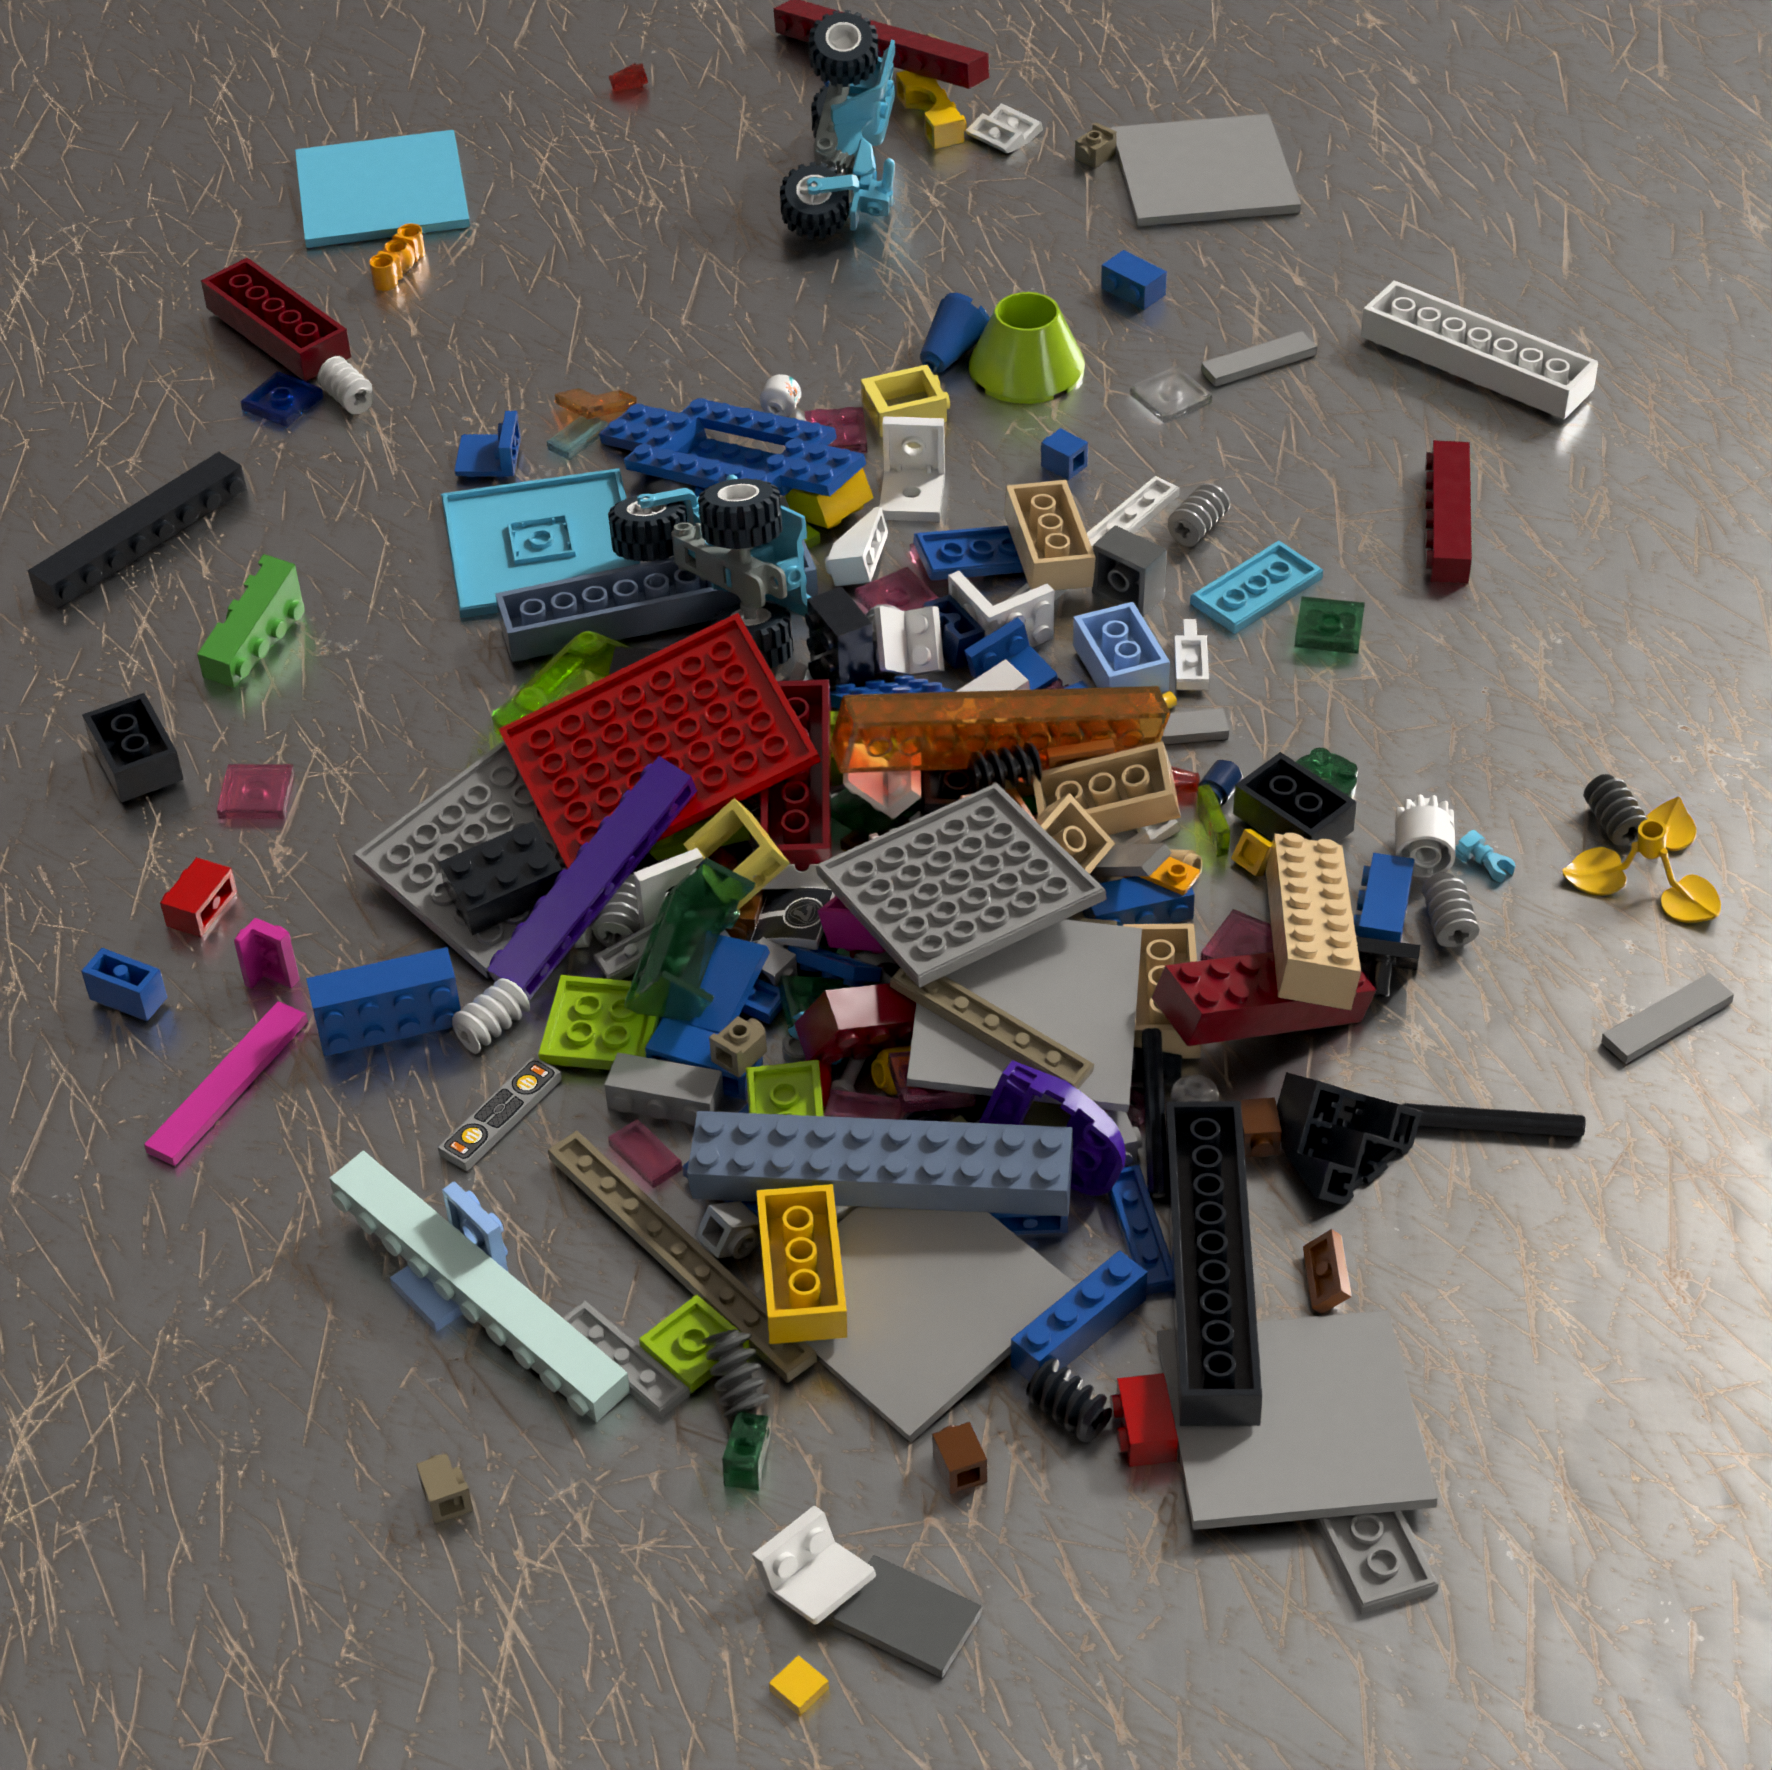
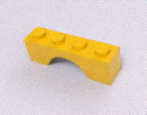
M908 71L896 72V95L906 109L926 111L924 113L925 137L932 147L938 149L963 143L964 131L967 130L966 119L957 111L955 103L949 100L945 89L939 86L937 80Z

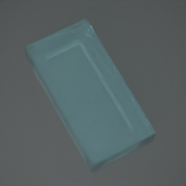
M585 412L547 441V449L570 461L600 438L599 433L608 426V422Z

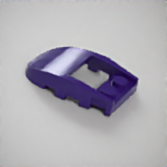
M1012 1060L1002 1072L979 1123L1025 1125L1022 1122L1035 1095L1040 1098L1044 1094L1061 1102L1060 1108L1071 1115L1066 1127H1072L1073 1133L1071 1188L1091 1196L1108 1193L1117 1182L1126 1159L1123 1137L1115 1122L1093 1100L1067 1081Z

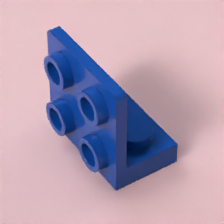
M505 411L503 423L498 424V434L461 435L454 469L455 476H514L521 441L517 411Z
M1018 617L964 650L971 675L975 679L1006 659L1029 680L1031 693L1033 694L1058 680L1057 673L1030 646L1025 624Z

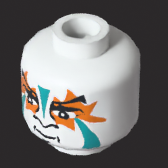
M774 375L767 380L760 394V405L766 413L789 417L794 413L801 398V388L793 378L787 375Z

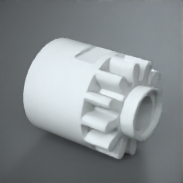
M1420 794L1417 796V800L1413 802L1410 799H1405L1404 807H1397L1396 856L1415 859L1413 876L1431 877L1434 874L1446 872L1455 862L1454 811L1448 809L1447 801H1442L1438 804L1437 796L1432 795L1430 798H1424Z

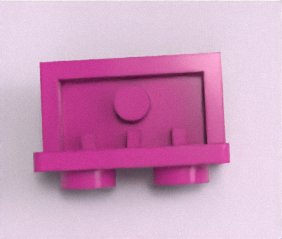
M256 917L239 931L234 939V944L245 986L252 989L263 977H266L292 989L300 978L289 932L281 926H274Z

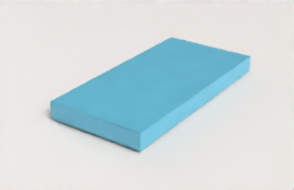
M1278 540L1190 595V604L1233 634H1236L1323 579L1324 570Z

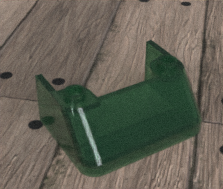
M706 857L675 885L661 904L627 993L624 1008L636 1014L690 1021L694 1017L699 1018L715 997L705 992V989L700 986L719 934L726 928H733L740 915V910L737 909L739 901L754 889L756 883Z

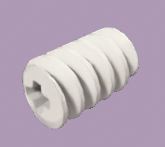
M340 356L331 357L323 363L317 375L318 385L327 391L342 407L351 414H361L372 406V384L353 368L350 363H347Z
M501 978L495 981L493 986L485 989L483 995L475 997L473 1003L466 1004L462 1011L456 1012L452 1018V1026L464 1047L470 1052L477 1054L481 1051L480 1043L485 1046L491 1043V1036L499 1037L501 1035V1027L509 1029L512 1025L511 1019L519 1021L522 1018L521 1010L524 1012L530 1011V1003L526 994L517 984L508 979Z

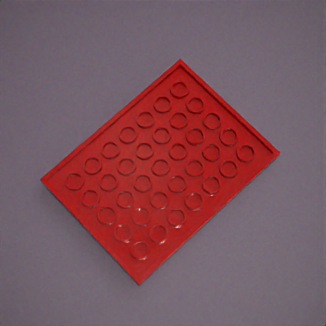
M739 613L723 619L498 729L567 869L576 859L580 847L584 843L591 841L597 833L601 821L605 817L612 815L618 807L622 795L627 790H632L640 780L643 769L648 764H653L658 756L690 775L697 792L657 842L719 812L734 798L740 802L821 762L817 750Z

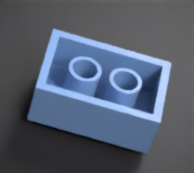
M1134 602L1073 617V646L1099 691L1103 692L1111 705L1130 701L1132 692L1138 688H1143L1151 695L1169 691L1170 661Z

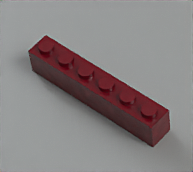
M1433 440L1432 452H1426L1425 470H1427L1425 478V509H1431L1426 510L1425 529H1431L1426 530L1425 548L1431 550H1426L1425 569H1431V582L1469 584L1472 563L1470 442Z

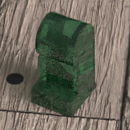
M746 1412L737 1413L722 1458L724 1486L759 1491L762 1481V1469L771 1434L770 1415H757Z

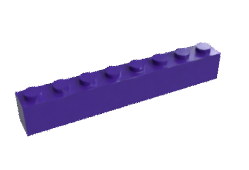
M660 756L657 757L653 764H648L643 769L640 780L632 790H627L622 795L618 807L612 815L605 817L601 821L597 833L591 841L584 843L580 847L576 859L570 867L562 870L549 893L538 899L529 918L514 929L511 940L504 949L498 950L493 955L487 970L494 982L501 978L514 982L523 990L530 1001L697 792L690 775Z

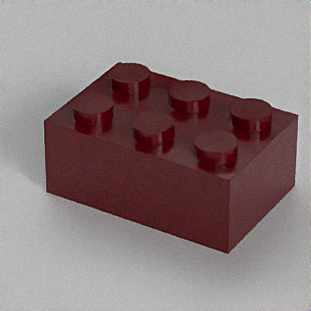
M890 983L825 990L794 1023L806 1060H822L824 1064H830L847 1057L861 1060L872 1054H878L886 1048L905 1045L912 1039L916 1002L891 988Z

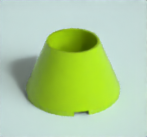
M1034 292L1011 294L999 301L969 359V373L974 384L979 383L985 388L986 394L996 399L1021 404L1054 400L1055 394L1064 390L1069 393L1080 383L1085 370L1083 354L1057 303L1046 295Z

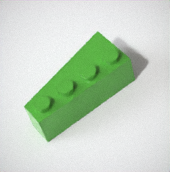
M266 554L262 555L258 561L259 566H261L256 576H248L243 584L247 588L239 601L233 599L227 608L226 621L224 624L217 623L197 653L203 678L235 688L243 678L248 676L253 667L267 655L276 642L283 638L288 629L302 617L305 612L296 566L293 563Z

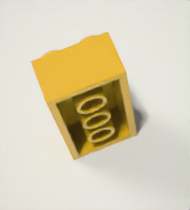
M833 1184L756 1190L769 1344L847 1338V1308Z

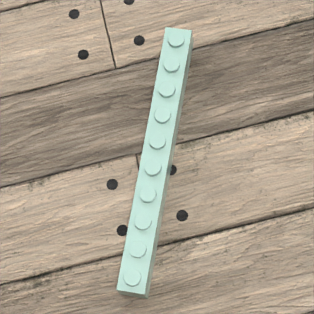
M364 1150L329 1178L333 1192L331 1199L339 1210L344 1213L349 1211L353 1214L360 1227L366 1233L371 1235L374 1232L382 1239L383 1245L393 1256H402L416 1276L419 1278L426 1277L433 1283L435 1290L443 1299L447 1301L452 1299L457 1303L463 1315L470 1322L476 1323L478 1321L486 1328L487 1334L497 1345L502 1346L504 1344L513 1351L515 1359L521 1366L526 1369L531 1367L540 1374L544 1385L552 1392L557 1390L561 1392L576 1413L581 1416L586 1414L597 1423L630 1393L628 1373Z

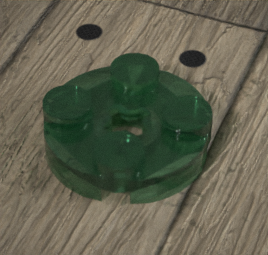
M1320 747L1314 748L1310 754L1296 761L1318 777L1327 778L1324 781L1350 798L1355 795L1358 767L1353 762L1340 755L1330 753L1326 748Z

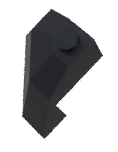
M1288 1072L1285 1074L1277 1103L1283 1151L1314 1197L1345 1205L1354 1197L1353 1191L1362 1183L1370 1184L1388 1168L1387 1162L1396 1154L1404 1155L1413 1147L1423 1112Z

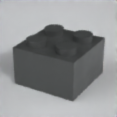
M1116 525L1093 544L1096 560L1092 593L1117 605L1134 602L1142 617L1165 598L1167 549Z

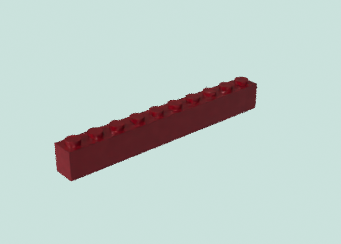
M789 0L773 8L775 33L809 42L810 30L814 28V23L817 20L822 21L823 15L827 13L833 15V11L837 10L802 0ZM870 20L871 25H874L876 28V34H878V57L883 58L884 51L889 48L891 39L895 40V54L892 62L895 68L967 89H971L990 78L989 55L986 52Z

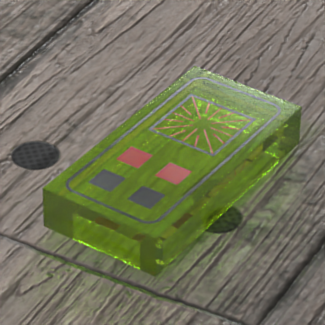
M1210 785L1199 786L1197 813L1216 857L1228 855L1230 828Z

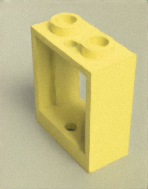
M928 365L861 379L862 405L880 437H883V416L944 418V422H947V409H950L949 395L946 391H942L938 376L933 375ZM924 391L928 398L889 407L885 400Z
M735 798L684 843L688 851L695 848L700 851L704 860L706 876L720 895L738 910L790 864L753 814ZM745 825L760 847L723 879L708 857Z

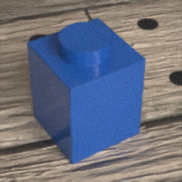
M1060 428L1041 442V466L1070 480L1088 466L1087 441Z

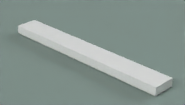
M1154 476L1087 532L1092 549L1093 544L1115 525L1135 534L1179 496L1180 488ZM1028 582L1007 600L1030 591ZM1068 589L1054 591V601Z

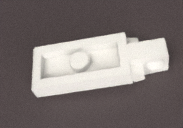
M1183 619V635H1176L1174 638L1176 690H1209L1207 636L1197 635L1196 619Z

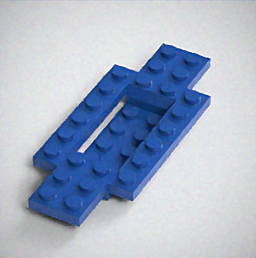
M704 398L693 400L680 413L643 404H634L616 420L611 421L599 433L601 444L633 451L623 459L627 470L703 488L726 481L727 476L733 474L738 479L747 478L770 482L778 488L781 496H785L795 488L830 497L866 465L863 453L828 446L837 438L834 427L751 410L750 408L732 406L727 403L709 401ZM705 428L782 445L786 449L781 454H775L738 444L708 439Z

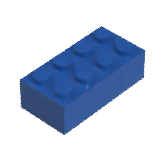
M447 947L306 978L323 1056L449 1029L453 1027V1015L461 1011L455 974Z

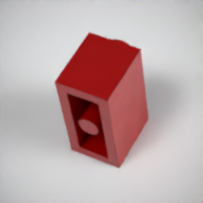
M196 857L190 866L183 870L180 878L170 891L166 892L162 897L160 905L166 926L202 938L237 893L232 868Z
M1165 1374L1117 1378L1116 1394L1110 1395V1406L1113 1419H1120L1121 1427L1117 1428V1443L1119 1452L1126 1451L1129 1467L1177 1462L1178 1435Z

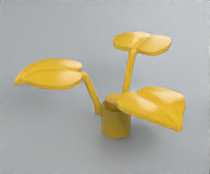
M1679 796L1661 804L1646 815L1648 819L1642 821L1638 826V842L1631 844V851L1623 863H1621V858L1615 851L1605 847H1595L1580 853L1567 867L1562 869L1563 876L1575 888L1588 894L1603 896L1613 894L1626 885L1627 877L1623 870L1629 868L1637 852H1640L1647 859L1661 857L1668 882L1672 886L1661 895V906L1670 918L1678 922L1695 923L1713 920L1721 912L1720 897L1715 887L1708 880L1698 875L1689 874L1677 882L1673 876L1668 859V850L1680 851L1690 846L1694 842L1697 832L1695 822Z

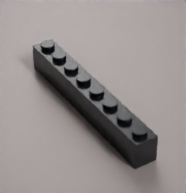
M217 452L27 570L34 594L58 610L247 490L242 465L221 452Z

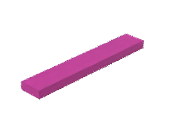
M277 1001L144 1144L146 1153L176 1166L307 1024V1014Z

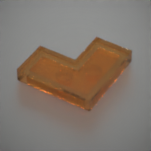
M577 388L555 393V404L587 419L625 411L631 405L637 404L635 396L622 390L594 395Z

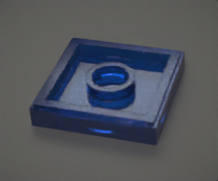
M276 371L240 403L242 410L288 428L322 399L324 395L322 388Z

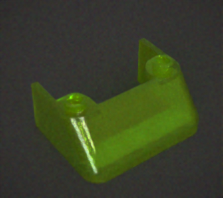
M592 631L578 634L555 652L493 713L494 731L501 736L499 728L552 703L584 670L602 677L608 676L615 647H632Z

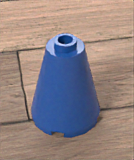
M948 293L940 301L920 353L922 365H928L931 372H943L975 346L990 317L981 305L977 309L971 304L973 299L960 293Z

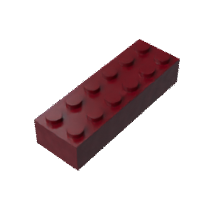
M248 257L201 280L206 308L305 382L315 378L323 363L329 358L340 356L347 360L352 357L348 333L345 327Z
M829 679L777 681L821 759V762L761 791V826L788 860L789 865H794L796 870L800 872L806 871L810 864H819L832 858L831 697Z
M1274 952L1165 965L1152 999L1187 1046H1195L1362 1022L1376 989L1361 971L1351 1010L1279 998Z

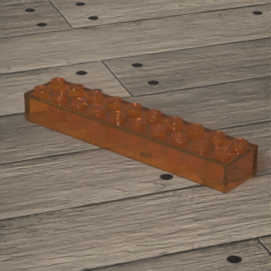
M1158 686L843 695L830 747L840 773L967 769L968 759H970L971 754L975 751H979L984 755L987 749H993L997 752L1000 747H1006L1010 750L1012 745H1019L1023 748V745L1028 742L1033 743L1040 756L1041 766H1046V748L1112 738L1115 745V753L1161 742L1171 712Z

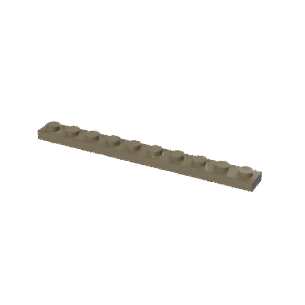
M577 1130L548 1149L549 1159L694 1296L696 1294L700 1296L741 1333H751L752 1337L749 1339V1347L756 1348V1354L787 1383L817 1362L816 1351L805 1341L769 1344L766 1305Z

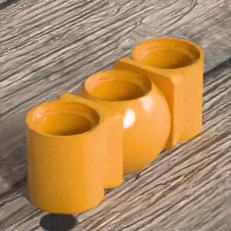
M413 223L402 225L397 230L398 234L392 236L393 240L385 243L382 250L370 258L369 263L375 289L379 291L394 289L398 285V280L403 278V274L410 271L414 263L418 262V259L424 257L425 246L420 225Z

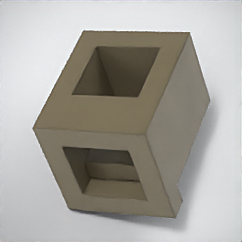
M1095 122L1092 125V130L1075 140V159L1096 169L1116 155L1117 132Z
M737 1016L718 1035L713 1033L709 1037L711 1061L738 1078L746 1072L747 1067H751L767 1052L765 1029L759 1021L753 1018L746 1021Z
M447 1453L434 1455L426 1461L416 1464L420 1484L434 1524L473 1511L469 1488L464 1480L460 1466L452 1468Z

